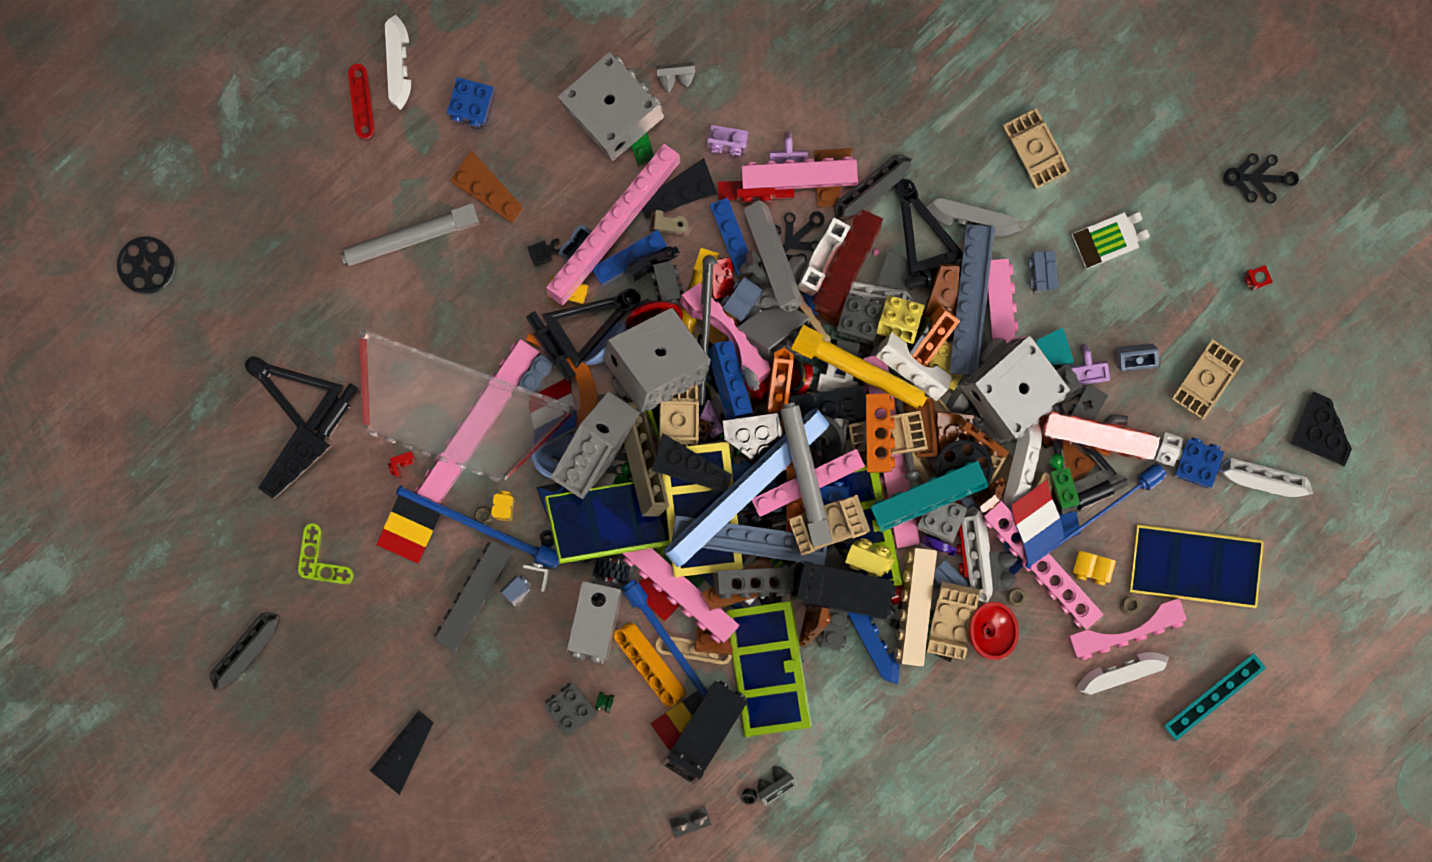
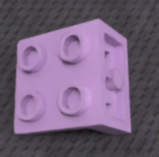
M711 125L709 138L707 139V149H711L710 151L713 153L726 151L732 156L745 155L748 131Z

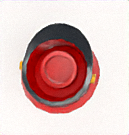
M794 358L790 392L792 394L803 393L809 387L813 377V368L810 363L799 362Z

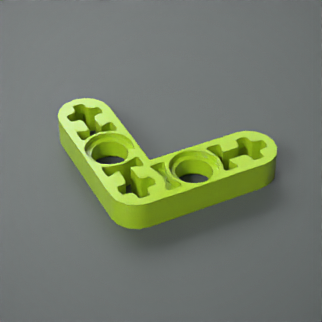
M308 524L303 532L298 565L299 575L309 580L338 584L351 583L354 579V573L350 568L318 563L322 530L317 524ZM312 527H315V530L318 531V534H315L313 537V541H317V544L306 543V539H311L308 530H312ZM308 546L315 548V554L311 557L305 555V548ZM303 558L314 560V563H309L312 573L309 572L308 576H305V572L302 571V568H306L307 565L306 561L303 562ZM325 567L331 569V576L329 578L321 576V570ZM335 568L338 569L337 573H344V570H347L350 578H346V581H343L342 577L336 576L337 580H333Z

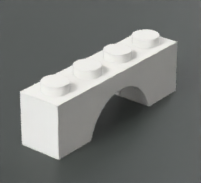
M832 218L827 223L797 282L799 290L810 296L818 292L834 254L850 229L849 225L836 218Z
M891 332L880 343L876 357L915 386L926 391L925 393L937 401L949 389L952 376L938 366L929 368L917 362L910 354L907 343Z

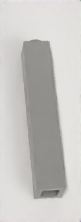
M759 200L744 208V212L778 305L783 310L791 312L798 309V306L804 304L768 205Z

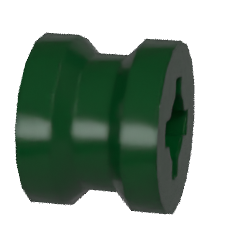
M600 691L595 710L599 711L602 709L610 714L615 695L610 694L608 696Z

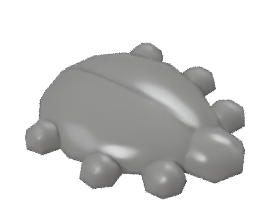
M743 365L742 374L744 375L743 379L747 382V386L753 388L754 391L759 390L758 385H760L756 374Z

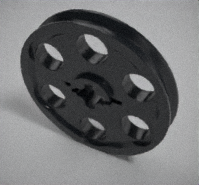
M149 236L138 237L129 241L120 251L117 259V271L121 281L132 291L140 294H152L165 288L171 281L175 272V259L169 247L161 240ZM155 242L158 245V249L151 253L147 247L150 243ZM137 246L139 253L136 256H131L129 254L130 247ZM162 257H169L170 263L168 266L162 267L160 265ZM145 259L148 263H151V265L148 266L147 271L144 267H141V265L144 264ZM125 264L132 265V271L129 274H125L122 271V267ZM157 274L163 276V282L160 285H156L153 282V278ZM137 278L144 279L145 284L142 288L135 287L134 282Z
M957 440L949 443L940 451L935 462V475L939 478L943 470H958V468H953V466H963L964 463L977 462L980 457H985L988 460V464L985 468L981 469L989 485L993 476V462L987 450L980 444L971 440ZM967 444L973 446V453L971 455H964L962 452L963 447ZM953 451L955 453L954 460L946 461L944 459L945 452ZM985 489L975 492L964 498L974 497L983 492Z

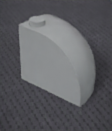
M772 308L752 316L741 324L738 330L744 332L748 342L754 345L762 359L767 360L770 366H772L774 352L783 347L794 354V358L800 361L802 354L792 350L791 347L802 326L805 325L810 328V318L798 310L787 312L782 308Z

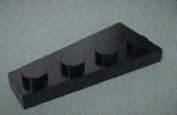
M701 159L656 191L642 209L646 220L651 219V212L655 210L663 211L664 214L717 194L705 159Z
M865 383L789 396V403L794 402L795 406L799 405L801 414L818 409L821 414L832 419L866 421Z
M299 424L258 488L272 499H276L332 446L305 426Z
M664 433L662 434L651 471L720 492H725L728 489L732 474Z
M420 711L415 714L370 770L399 795H401L403 787L434 724L432 720Z

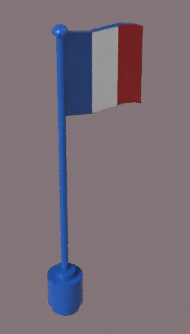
M1160 464L1148 467L1138 475L1137 486L1066 537H1064L1061 519L1050 495L1048 479L1011 505L1013 521L1024 545L1027 559L1025 567L1031 569L1033 564L1140 487L1148 491L1154 488L1166 477L1164 468Z

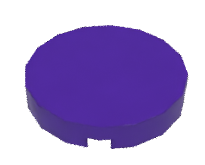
M925 535L921 536L920 543L925 544V546L939 552H946L950 556H955L956 548Z

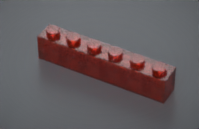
M862 210L860 216H855L852 223L854 228L852 231H848L844 241H847L845 246H840L837 253L838 259L836 262H832L829 269L831 273L828 278H824L821 285L823 289L821 293L817 292L813 300L815 312L836 320L882 228L883 218L865 210Z
M1051 411L1045 415L1041 432L1049 440L1057 441V438L1063 439L1064 443L1075 445V442L1089 449H1093L1095 446L1107 453H1111L1113 450L1125 457H1130L1131 454L1143 461H1148V458L1155 459L1160 437L1154 433Z

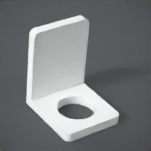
M532 563L531 566L523 565V569L545 573L541 592L545 593L549 570L542 569L543 565Z

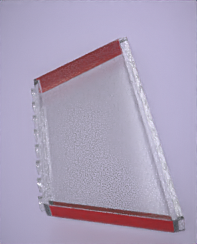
M363 329L361 331L363 428L368 430L367 434L376 438L379 435L383 436L385 441L395 444L397 441L402 443V447L413 451V448L420 450V454L430 457L431 454L438 457L437 460L447 464L448 461L454 462L455 467L463 470L466 467L473 469L472 473L482 477L484 474L491 476L490 479L495 482L501 483V480L506 481L572 416L575 409L570 404Z

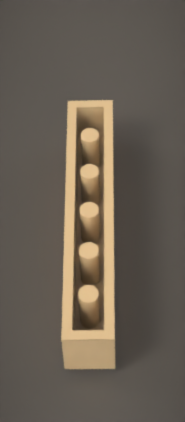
M908 548L905 561L907 566L903 574V581L905 583L904 590L901 592L902 609H900L898 615L900 626L896 633L898 643L894 651L895 663L924 666L937 555L935 550Z

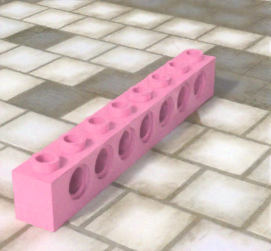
M1000 500L996 503L997 505L993 510L982 513L985 517L983 522L990 529L994 527L998 531L996 536L1002 543L1008 542L1011 546L1009 548L1010 552L1016 557L1019 555L1024 560L1021 564L1025 567L1027 559L1024 555V545L1021 537L1017 542L1011 541L1012 534L1018 532L1013 521L1012 512ZM1002 518L1008 520V524L1004 528L998 526V522ZM1047 554L1031 566V569L1036 573L1034 578L1041 586L1045 583L1049 588L1048 594L1054 600L1058 598L1062 602L1059 606L1066 614L1069 612L1073 614L1075 618L1072 620L1079 628L1083 626L1087 630L1104 615L1050 554ZM1040 561L1046 562V567L1043 570L1037 569V564ZM1053 575L1059 576V581L1056 584H1050L1049 582L1050 577ZM1066 589L1072 591L1069 598L1062 597V593ZM1077 604H1084L1082 612H1075Z

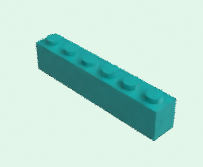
M971 461L964 464L958 470L952 469L947 471L944 476L939 478L932 477L925 484H916L904 493L897 492L891 496L892 498L885 501L884 499L878 500L871 506V510L880 531L884 532L988 487V483L979 462Z
M1255 653L1250 654L1161 727L1173 741H1177L1258 676L1266 667Z

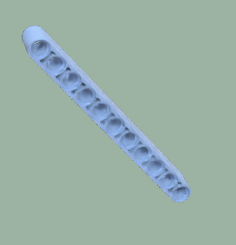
M818 409L811 410L802 418L808 444L810 445L830 424ZM786 434L666 547L664 553L676 567L685 564L793 461Z

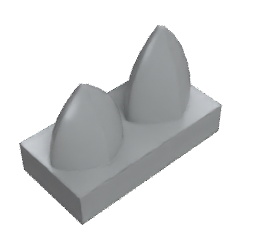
M694 62L656 66L657 77H659L662 87L668 93L674 86L675 75L678 76V79L685 87H688L693 81L695 73Z

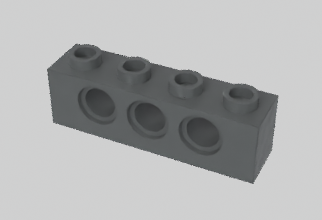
M793 568L713 572L714 596L720 595V599L732 598V595H739V598H749L751 594H758V597H769V593H776V596H788V592L794 591ZM752 578L755 579L757 582V586L755 589L752 588L750 585V580ZM770 578L775 580L774 588L769 585ZM733 579L738 582L737 589H734L731 585Z

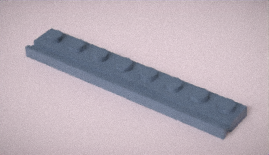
M966 225L956 317L960 322L954 331L950 374L970 376L980 366L995 232L994 226Z
M675 515L671 542L697 518ZM727 523L702 547L796 562L808 561L818 565H825L824 561L827 546L817 549L815 552L802 556L793 532Z

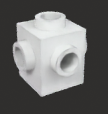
M1165 432L1162 441L1157 442L1154 450L1157 453L1156 461L1174 467L1176 460L1180 461L1184 450L1181 447L1184 438Z

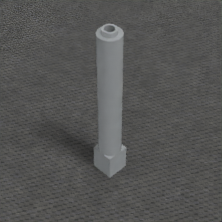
M472 203L451 210L450 213L343 248L344 252L340 254L343 263H348V266H352L456 230L461 231L479 225L480 223Z
M794 402L784 404V409H780L813 547L832 543L833 538L799 405L795 406Z

